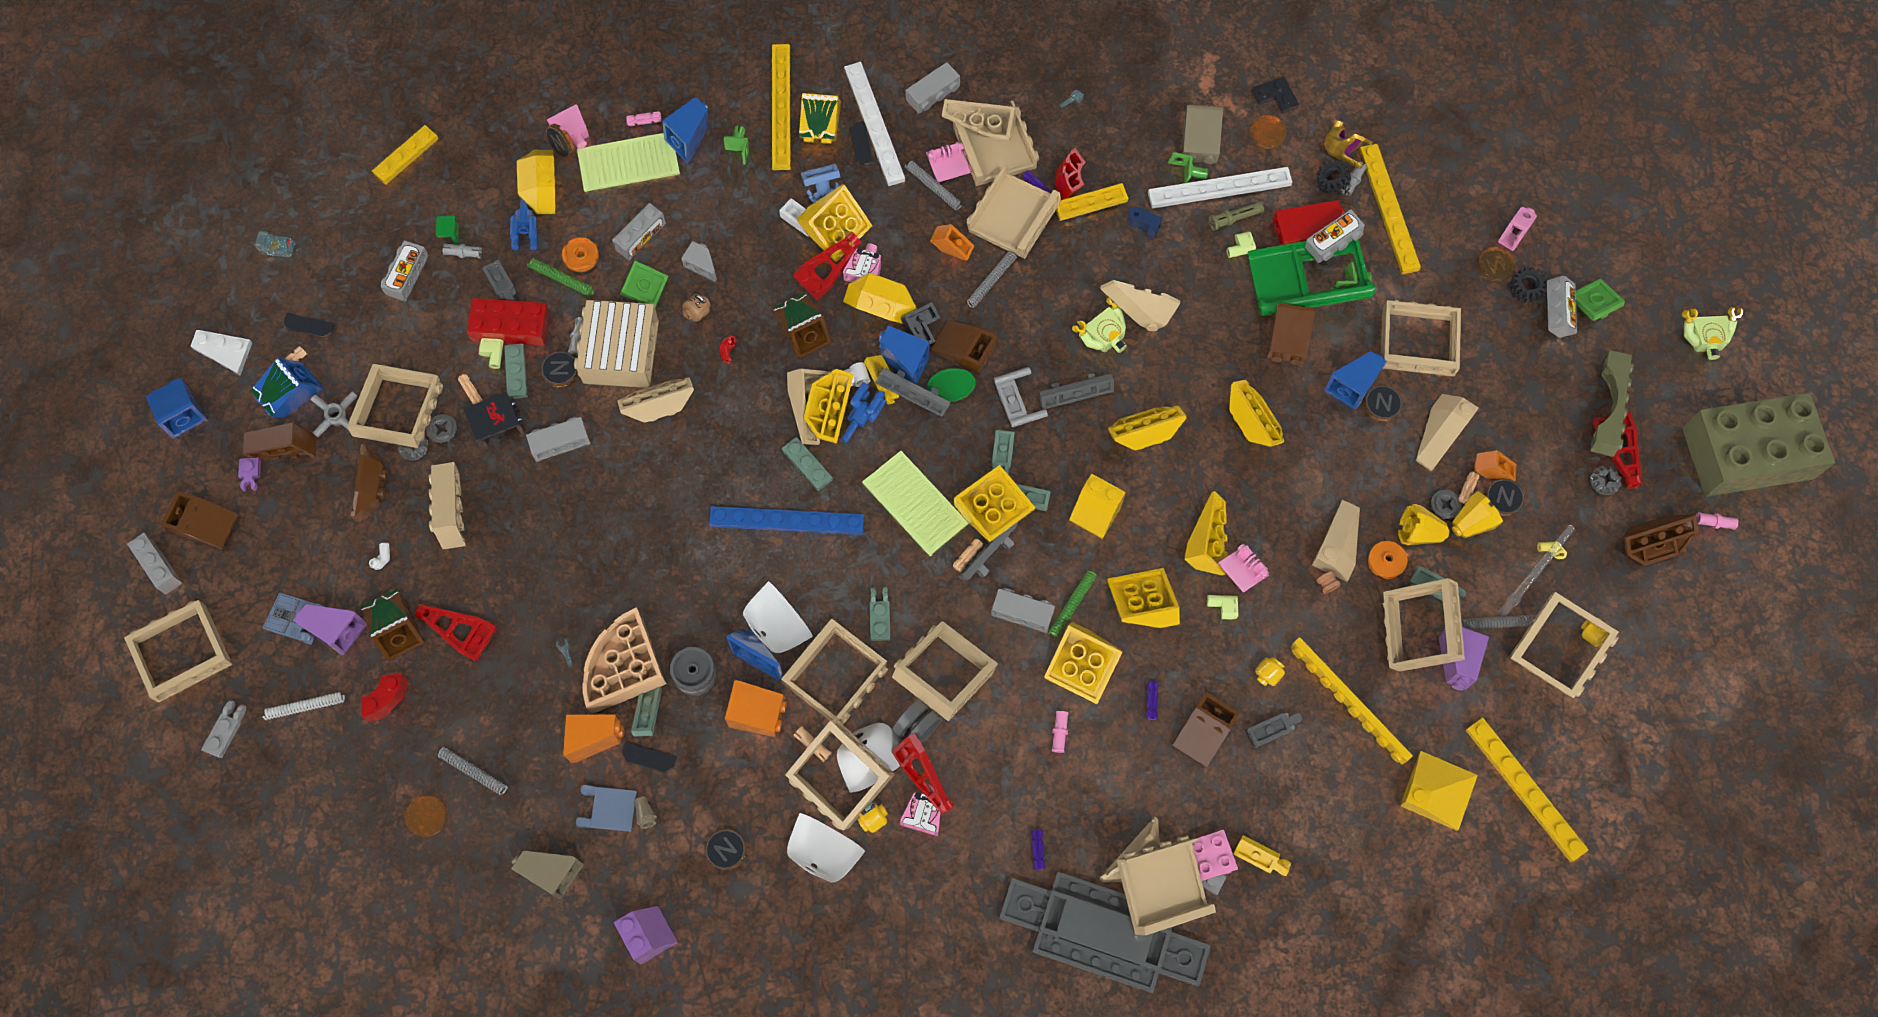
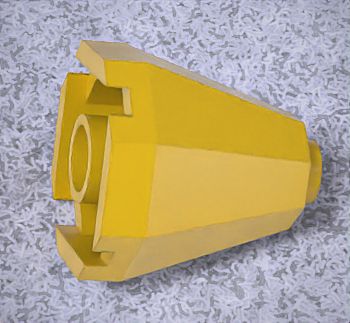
M1477 491L1470 497L1452 522V531L1458 537L1467 538L1493 530L1501 525L1503 520L1495 506L1491 507L1488 504L1490 500Z
M1412 504V506L1406 507L1399 524L1403 525V528L1398 530V536L1402 544L1441 543L1448 538L1449 528L1446 522L1421 505Z

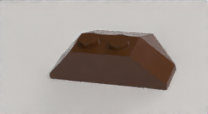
M361 444L351 510V517L356 523L362 522L382 505V500L386 496L385 481L388 480V470L365 444Z
M1694 514L1669 515L1631 526L1623 536L1626 555L1643 566L1680 555L1690 544L1693 537L1699 534L1697 518Z

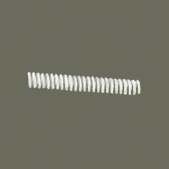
M335 692V694L325 695L322 698L319 696V699L318 697H313L309 700L306 699V701L303 700V702L300 700V703L297 701L287 705L284 704V706L271 707L268 710L265 708L266 718L265 716L263 718L270 720L274 717H283L293 713L296 714V712H305L309 709L340 704L344 702L345 696L342 695L343 700H341V693L338 692L337 694Z

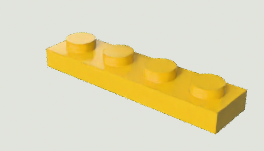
M424 125L372 170L373 174L386 185L439 139L438 136Z
M1123 183L1061 200L1056 212L1061 221L1128 202V196Z

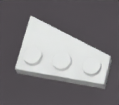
M196 330L191 343V347L194 350L220 363L225 368L234 371L239 376L252 345L249 339Z

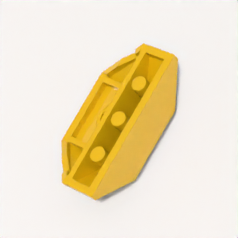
M533 150L517 160L518 195L536 214H555L553 150Z
M869 273L850 283L843 302L857 309L903 324L901 317L917 310L905 285L873 273Z
M835 369L812 383L803 420L818 439L837 444L853 380V373Z
M1246 380L1233 382L1231 384L1230 412L1243 431L1244 436L1250 442L1270 447L1282 444L1284 442L1282 428L1262 396L1249 386Z
M1179 406L1152 408L1119 419L1113 426L1108 428V431L1116 442L1133 450L1144 449L1145 447L1171 439L1185 421L1186 415Z

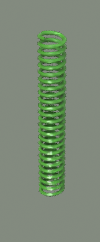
M535 258L531 259L530 266L527 263V266L533 270L545 274L568 287L570 286V288L578 292L580 291L582 294L591 296L594 292L592 286L589 287L584 282H579L574 277L572 278V276L564 274V272L562 273V271L554 269L552 266H547V264L539 260L537 261Z
M1087 571L1079 586L1075 589L1076 591H1074L1066 606L1062 609L1063 611H1061L1053 626L1049 629L1048 634L1052 633L1054 636L1059 637L1058 634L1062 632L1061 629L1065 627L1064 624H1067L1068 619L1072 617L1071 614L1075 612L1074 609L1078 607L1084 594L1088 592L1087 589L1091 587L1090 584H1093L1092 582L1096 579V573Z

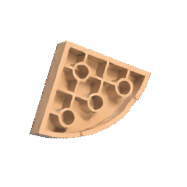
M637 607L614 620V623L599 635L589 652L584 667L583 696L586 708L591 714L667 684L644 620Z

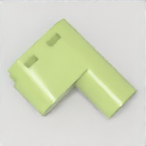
M1251 232L1236 234L1235 241L1237 245L1227 247L1226 249L1228 258L1248 254V251L1256 250Z
M482 338L479 346V355L490 357L489 367L494 369L500 368L504 343L501 339Z
M1207 595V607H1221V619H1237V596Z

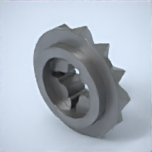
M445 414L433 417L430 424L426 427L428 437L433 442H439L440 444L446 441L449 442L452 437H455L456 430H458L455 420ZM437 426L441 428L445 426L447 432L442 431L440 433Z
M424 436L418 448L414 447V451L404 445H398L397 450L406 460H418L426 454L429 446L428 440Z
M1602 465L1591 473L1590 482L1598 493L1611 495L1619 490L1622 485V477H1619L1618 470H1613L1611 466L1605 467ZM1608 475V480L1610 481L1605 485V479L1603 478Z
M1450 490L1438 491L1430 501L1431 509H1433L1436 516L1450 520L1459 514L1462 509V502H1459V496ZM1450 500L1449 508L1442 509L1443 503Z

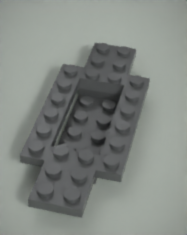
M1057 872L1052 891L1012 878L999 918L1039 932L1032 953L1152 994L1159 974L1199 987L1211 945L1173 933L1171 931L1172 927L1149 935H1135L1125 894ZM1075 943H1078V944H1081V945L1090 947V948H1092V949H1089V948H1086V947L1077 945V944H1075ZM1116 957H1119V958H1122V959L1131 961V962H1133V963H1130V962H1127V961L1118 959V958H1116Z

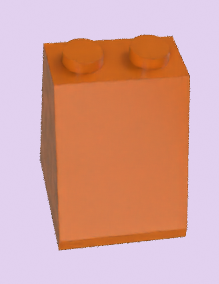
M735 680L725 720L729 728L776 737L777 732H780L782 728L780 717L781 713L786 711L787 701H785L783 694Z
M566 715L563 755L571 763H577L621 743V737H624V725L621 724L616 715Z

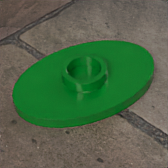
M951 368L933 375L927 383V390L931 391V388L935 387L939 389L937 396L949 402H955L970 395L975 388L976 381L970 372L964 369Z

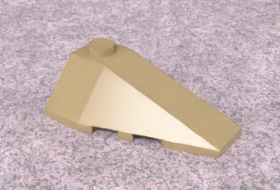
M945 99L942 117L991 139L1009 141L1014 132L1016 111L1015 107Z
M1116 280L1103 284L1100 287L1140 326L1147 328L1148 331H1157L1159 328L1166 326L1180 305V300L1168 294H1152L1150 289L1137 290L1134 285Z
M798 369L787 372L788 393L802 444H820V439L816 437L803 420L812 383L829 374L830 372Z
M1442 394L1430 410L1416 461L1432 471L1479 408L1463 397Z
M1344 500L1341 501L1312 563V566L1325 572L1334 571L1335 577L1348 582L1356 564L1359 507Z

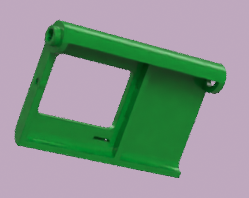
M1359 239L1356 241L1352 240L1345 249L1333 253L1332 257L1352 254L1360 283L1358 285L1319 292H1310L1308 289L1303 263L1315 259L1305 248L1306 241L1248 251L1249 264L1261 317L1274 315L1278 303L1317 308L1372 298L1373 294L1376 293L1374 282L1371 283L1368 279Z

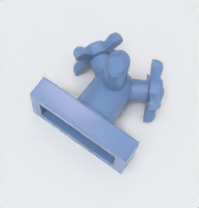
M836 164L801 173L804 185L815 184L817 192L814 194L809 189L807 190L809 199L815 203L821 197L838 188L839 184L837 182L834 184V189L830 188L829 180L840 177Z

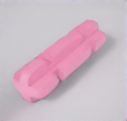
M659 111L653 112V114L644 113L637 114L635 117L634 115L626 117L628 126L650 124L652 121L657 123L662 120Z

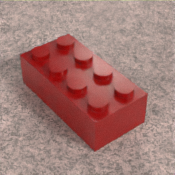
M472 298L466 332L472 341L481 342L482 338L501 339L507 344L545 346L550 310L546 303Z

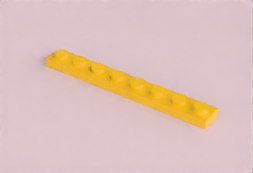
M790 44L772 45L773 170H791Z
M1378 144L1360 147L1359 153L1363 164L1367 165L1366 173L1401 274L1417 272L1421 269Z
M1300 637L1291 645L1293 654L1306 663L1307 669L1320 678L1321 684L1334 693L1337 701L1343 702L1348 707V712L1362 722L1363 728L1376 737L1377 743L1383 748L1386 747L1394 761L1400 762L1402 765L1406 763L1413 755Z
M1481 718L1466 729V732L1570 863L1586 853L1589 849L1485 719Z

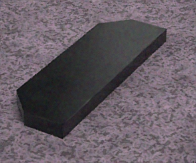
M864 121L856 122L850 128L856 161L862 165L873 164Z
M289 313L286 314L284 324L288 331L325 338L332 334L335 324Z
M625 742L622 751L627 762L663 773L673 769L677 760L676 756Z

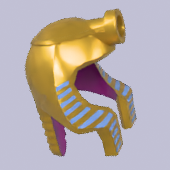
M1334 119L1332 129L1325 136V149L1332 157L1361 168L1363 164L1350 158L1349 155L1358 149L1363 142L1372 145L1373 141L1357 134L1345 139L1344 123Z

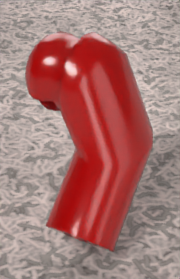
M732 335L726 337L719 345L723 363L731 361L730 351L736 343V338Z

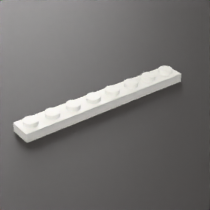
M861 62L844 66L846 76L887 185L892 186L905 182L903 171Z
M1288 167L1149 189L1148 196L1151 208L1288 187L1292 185V179Z

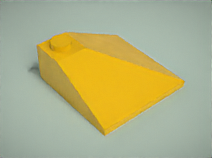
M844 184L810 205L797 218L804 231L824 251L843 240L851 231L860 239L873 226ZM839 249L830 257L835 262H838L845 253Z
M1001 465L954 497V506L989 542L1036 509Z
M1164 568L1107 579L1122 622L1157 628L1180 624L1179 605Z
M1071 622L1044 678L1098 704L1123 651L1092 631Z
M1420 751L1400 806L1458 831L1478 775Z

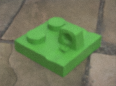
M634 261L620 295L641 304H654V307H656L668 275Z
M1602 279L1576 291V305L1592 321L1607 317L1609 313L1623 307L1625 303Z

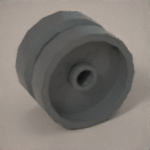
M687 647L679 651L673 657L670 664V674L673 681L684 694L700 696L708 692L715 684L717 669L711 656L704 649Z
M918 699L903 713L892 730L900 738L914 733L923 744L941 723L943 717L934 710L928 712L929 706Z

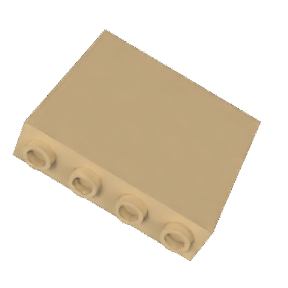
M1011 101L1010 107H1015L1016 122L1013 135L1009 141L991 139L953 122L954 132L958 142L963 144V152L976 186L994 181L995 175L1003 167H1006L1007 174L1016 175L1027 170L1036 169L1037 161H1039L1038 152L1033 150L1032 138L1026 133V123L1021 120L1020 109L1018 106H1015L1014 101Z
M1003 167L995 175L993 184L986 189L984 198L977 203L975 212L968 217V230L970 233L1025 259L1060 204V192L1053 190L1050 194L1007 174L1006 167Z
M1188 835L1176 838L1177 842L1165 841L1159 843L1158 848L1153 846L1141 849V853L1136 854V851L1123 854L1124 858L1117 860L1135 935H1149L1216 913L1214 904H1207L1192 846V843L1198 842L1197 838L1189 839Z

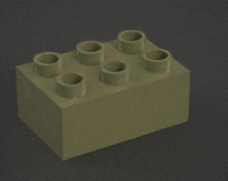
M1811 393L1703 409L1696 413L1682 427L1705 497L1813 480L1836 463Z

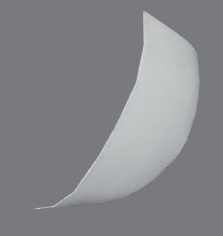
M769 581L751 599L743 611V616L752 631L772 652L780 653L787 651L813 637L797 612ZM761 631H764L766 633V636H763Z
M878 722L853 732L854 735L864 733L859 740L861 742L867 740L865 746L892 771L900 767L892 751L903 740L888 725ZM844 744L839 747L837 761L850 793L866 789L878 781L879 777Z
M799 813L787 847L789 858L804 870L829 882H837L842 879L865 852L863 848L851 839L802 813ZM812 863L816 864V865H817V869L814 868V867H812L811 864H812ZM806 867H809L810 869L814 870L815 872H812V871L808 870Z

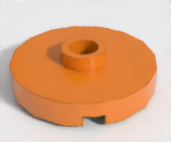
M577 237L571 239L564 246L562 258L564 264L570 270L585 272L596 265L599 259V252L596 244L590 241V239Z
M1379 542L1369 552V568L1375 575H1379L1383 579H1394L1400 576L1407 567L1408 559L1406 552L1395 542ZM1385 557H1390L1391 561H1387Z

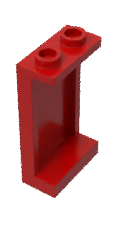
M1339 200L1275 211L1272 220L1279 245L1306 241L1309 237L1342 216L1344 209L1340 206Z

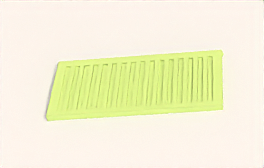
M664 133L577 149L585 192L680 174L676 151L664 140Z
M902 451L898 452L862 481L864 486L929 556H932L934 552L969 524Z

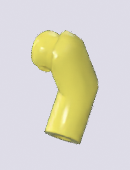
M1538 542L1537 544L1539 552L1548 551L1556 559H1564L1567 556L1566 550L1557 542Z

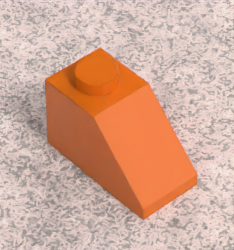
M952 224L937 226L930 240L941 252L965 261L968 260L975 246Z
M1496 450L1477 454L1475 461V471L1488 479H1504L1515 482L1516 464L1501 452Z

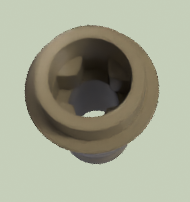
M637 798L634 801L637 824L640 825L641 829L654 826L657 817L647 798Z

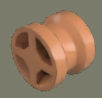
M1334 571L1327 572L1316 580L1323 587L1322 591L1324 594L1337 589L1341 585L1340 581L1336 580Z

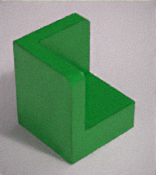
M437 216L436 236L451 237L454 243H458L459 223L456 217Z

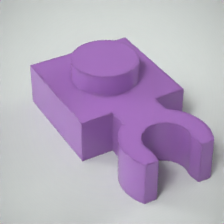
M259 458L239 459L238 477L243 479L240 483V488L243 491H246V487L251 484V489L257 490L255 478H260L261 460Z

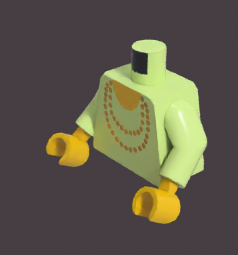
M1108 297L1106 302L1112 305V308L1108 307L1088 324H1085L1084 321H1077L1080 329L1075 325L1072 327V330L1080 333V338L1089 348L1107 352L1113 347L1118 353H1121L1127 346L1122 341L1126 329L1125 319L1121 308L1115 302L1112 303L1111 298Z
M1735 307L1729 308L1728 314L1731 316L1730 319H1728V316L1697 317V310L1692 308L1689 316V310H1684L1682 312V316L1686 318V321H1684V337L1693 345L1695 351H1707L1709 360L1718 359L1720 357L1719 351L1730 343L1738 322L1736 318L1742 316L1743 309L1738 308L1737 313L1734 315Z

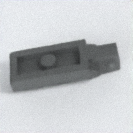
M496 260L482 267L498 298L515 301L513 297L516 295L515 288L500 261Z
M1282 713L1250 727L1246 731L1256 749L1291 733L1296 729L1294 725L1302 722L1303 718L1300 713L1290 717L1288 713Z

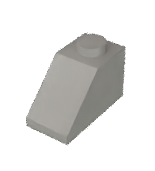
M692 241L681 258L683 266L716 282L717 278L708 247L702 243L698 244Z

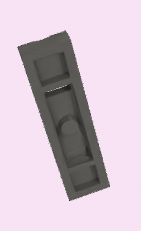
M885 368L882 369L875 382L876 384L941 417L944 415L950 402L937 396L939 389L932 387L931 391H928L904 379L905 372L900 369L897 374Z
M1092 373L1087 375L1088 380L1060 387L1058 382L1051 384L1052 389L1039 392L1041 408L1044 410L1114 392L1113 376L1108 374L1096 377Z
M1014 524L991 542L988 541L960 572L958 577L962 581H968L975 572L980 577H985L989 570L983 563L1000 544L1005 549H1010L1013 546L1014 542L1008 535L1018 524Z

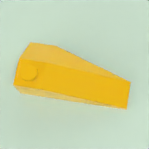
M1215 491L1211 492L1187 543L1185 560L1196 570L1226 575V572L1218 564V562L1228 557V552H1225L1224 542H1227V535L1224 533V524L1227 523L1226 501Z

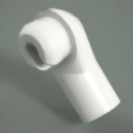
M389 543L379 544L380 555L369 561L371 568L379 570L389 562Z

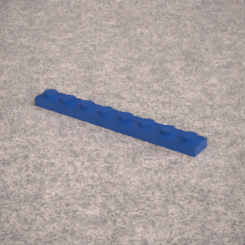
M711 506L709 526L863 535L864 514Z

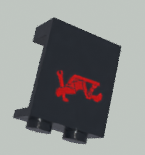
M507 392L463 408L475 441L480 448L487 445L485 439L514 427H517L519 432L523 431L521 424L524 422L520 413L516 414L515 408H517L515 399L514 397L510 398Z

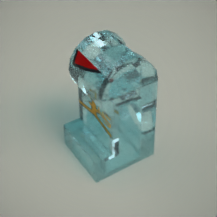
M265 231L259 232L255 242V246L261 254L280 257H291L296 244L290 238L269 235Z

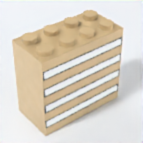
M586 300V307L582 309L584 321L583 324H580L579 329L581 341L577 342L579 354L574 362V367L577 369L578 376L581 377L583 384L650 387L659 324L654 304Z

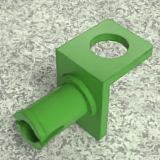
M735 126L733 137L724 136L725 149L742 151L743 165H746L749 153L748 138H744L746 130L740 126L738 131L739 126Z
M1173 152L1168 159V163L1184 166L1183 184L1188 183L1191 177L1206 180L1208 168L1193 166V156ZM1175 158H1182L1184 160L1177 161Z
M1350 262L1344 269L1346 281H1337L1331 289H1336L1342 285L1353 286L1360 283L1358 273L1355 271L1354 262ZM1367 271L1368 279L1371 281V272Z

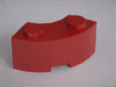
M1076 148L1060 162L1056 169L1055 186L1056 190L1060 192L1061 200L1070 198L1085 185L1081 179V168L1086 162Z
M402 673L381 675L380 683L376 690L369 695L361 697V717L368 722H372L389 715L396 705L403 700L407 690L408 679Z

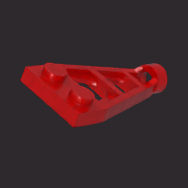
M851 231L843 240L805 262L793 276L819 301L833 287L857 249V246L862 241ZM841 249L845 255L838 264H835L830 259V256ZM823 262H828L832 266V270L826 279H821L815 272V268Z
M1627 412L1626 418L1623 419L1625 424L1623 434L1627 436L1628 445L1621 448V450H1617L1614 457H1610L1624 477L1627 488L1632 489L1641 486L1643 482L1641 479L1637 428L1631 412ZM1610 416L1594 418L1592 423L1595 431ZM1630 453L1633 464L1624 465L1619 454Z
M424 603L420 604L415 612L416 618L425 621L460 654L476 662L498 629L495 625L479 617L430 607ZM441 616L453 620L447 630L437 625ZM458 624H466L472 627L465 641H459L453 634Z
M914 733L909 735L892 751V754L904 772L943 815L954 808L955 805L946 796L921 741ZM916 758L919 759L924 769L923 775H920L912 766V761ZM927 778L929 779L934 791L925 782Z

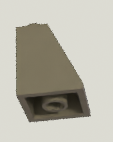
M1187 105L1182 127V154L1193 156L1192 163L1217 164L1220 154L1223 107Z
M523 851L514 858L511 869L561 900L584 864L573 856Z

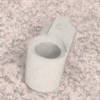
M856 363L850 366L849 369L843 370L854 374L851 386L860 387L862 382L870 383L865 363Z

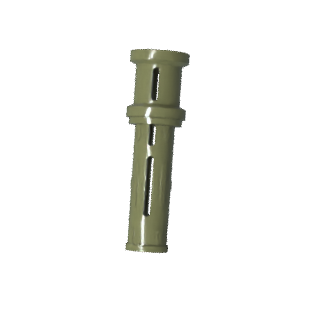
M1258 202L1231 212L1225 210L1222 214L1210 215L1209 224L1213 231L1225 225L1231 226L1234 221L1263 213V204Z

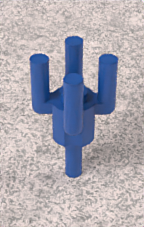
M521 198L520 209L515 211V215L510 218L511 248L513 250L519 249V234L529 233L530 249L536 250V217L533 216V211L528 209V204Z
M862 382L850 401L853 408L847 419L851 423L841 438L842 442L847 443L857 427L863 428L868 420L870 422L875 421L886 403V400L883 399L884 392L879 390L871 404L865 402L870 395V392L867 391L869 385Z

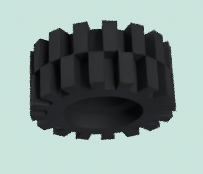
M1335 159L1332 162V160H1328L1329 164L1324 162V167H1319L1316 178L1323 192L1326 191L1327 194H1330L1332 191L1334 195L1336 191L1341 193L1342 188L1344 190L1347 189L1346 185H1350L1351 175L1347 164H1344L1343 161L1340 160L1338 162V159ZM1332 174H1340L1335 180H1327Z
M1528 267L1519 269L1510 282L1511 294L1515 293V299L1520 297V302L1524 299L1525 303H1529L1530 300L1531 303L1538 300L1547 287V284H1545L1546 278L1542 279L1544 274H1538L1540 270L1537 269L1535 272L1533 267L1529 270ZM1528 280L1532 282L1535 288L1533 290L1526 289L1522 285V281Z

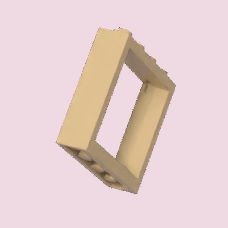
M1387 300L1382 309L1381 356L1387 361L1383 369L1455 376L1460 369L1461 308ZM1390 314L1450 321L1449 361L1389 354Z
M373 364L347 427L354 437L418 448L420 441L424 439L425 428L430 424L431 413L436 408L437 397L442 393L443 384H441L438 375ZM382 380L429 388L412 434L364 426Z
M1447 578L1383 592L1384 624L1387 632L1385 641L1388 646L1387 660H1389V668L1400 672L1465 660L1457 582ZM1442 592L1448 653L1404 661L1399 601Z
M1552 592L1508 658L1570 698L1579 697L1585 688L1583 686L1587 679L1591 680L1596 672L1594 670L1595 666L1605 660L1607 656L1605 652L1608 647H1613L1617 642V634L1619 632L1560 594ZM1558 602L1608 633L1571 689L1521 658Z
M199 600L191 601L185 607L171 611L167 616L153 620L148 626L133 630L130 635L124 637L150 698L158 703L233 665L207 606ZM198 614L217 656L156 686L138 644Z
M831 619L781 680L787 688L828 720L838 719L844 724L850 717V711L853 708L857 709L862 703L864 694L866 692L870 693L876 685L874 682L877 678H882L888 670L886 668L887 661ZM835 633L877 665V668L837 716L794 684L796 679Z
M942 621L938 626L933 625L927 633L928 636L926 638L922 636L917 642L916 647H911L903 660L899 659L894 665L896 669L892 678L949 722L992 676L998 663ZM937 637L981 670L952 702L907 668Z
M838 719L830 720L785 775L789 778L791 785L799 788L807 800L813 801L818 806L819 812L832 819V823L836 828L844 831L853 825L857 818H859V814L875 799L895 773ZM831 732L879 777L878 781L846 818L798 773Z

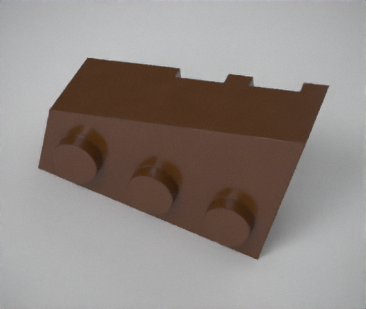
M286 422L284 425L279 426L272 425L269 428L254 429L251 432L244 433L243 455L249 458L270 460L279 459L280 455H291V458H298V454H308L309 457L316 456V436L294 422Z

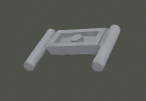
M1029 367L993 378L1011 427L1048 416L1046 409L1027 415L1014 379L1031 374Z

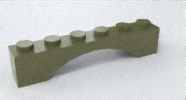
M1609 350L1604 359L1602 377L1607 382L1611 391L1612 412L1611 416L1600 424L1594 432L1591 452L1614 457L1617 450L1622 448L1623 439H1621V435H1623L1625 430L1623 419L1626 418L1628 411L1625 408V404L1628 403L1630 393H1627V389L1630 388L1632 378H1629V374L1632 373L1634 363H1631L1632 355Z

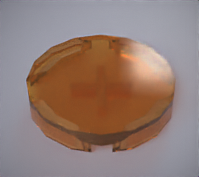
M1270 115L1261 116L1255 120L1251 128V136L1255 140L1254 142L1265 149L1279 147L1287 135V128L1284 122Z
M433 796L418 797L410 803L405 813V822L408 829L421 837L434 836L442 830L447 820L446 807Z

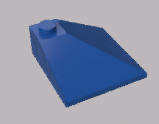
M741 629L728 634L726 639L732 654L782 682L783 674L780 664L752 630L748 632L745 629Z

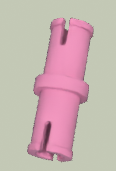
M1698 512L1696 514L1697 524L1709 525L1716 529L1722 527L1736 530L1738 527V518L1725 517L1718 513L1711 515Z
M1056 711L1055 728L1052 729L1054 734L1052 752L1064 753L1065 738L1068 735V730H1066L1068 712Z

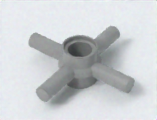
M351 392L339 405L335 403L328 405L317 395H314L311 401L324 410L325 420L312 433L319 438L331 424L334 426L342 424L348 429L349 420L346 419L345 409L358 396ZM334 412H339L338 416L331 417Z

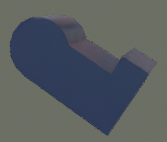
M1134 207L1129 210L1127 222L1132 228H1139L1148 232L1147 237L1154 240L1162 225L1163 218L1147 210Z

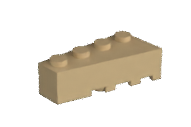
M455 462L432 465L431 473L429 474V482L432 485V489H429V497L432 501V505H429V512L432 516V521H429L430 531L435 533L442 549L466 546L465 538L461 534V531H464V523L460 514L463 512L459 497L461 496L459 471Z

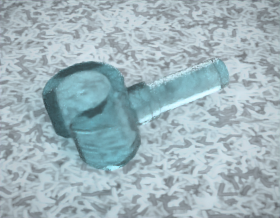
M1075 90L1069 99L1059 104L1060 107L1063 108L1073 101L1080 103L1084 99L1083 94Z
M564 638L565 645L562 647L556 641V646L565 656L568 667L573 666L568 651L570 649L568 641Z

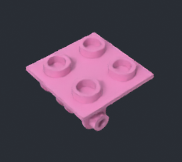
M956 142V144L946 145V147L942 146L939 149H932L926 152L938 183L971 173L963 152L962 142Z
M1244 544L1236 552L1218 562L1243 593L1269 576L1268 568L1260 562V559L1255 560L1257 555L1251 556L1253 552L1249 549L1248 545L1245 546Z
M1224 830L1197 838L1198 842L1192 843L1201 881L1238 870Z

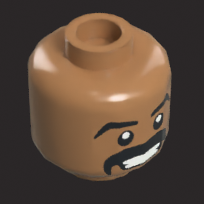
M695 294L683 303V315L688 320L697 322L709 314L710 302L703 295Z

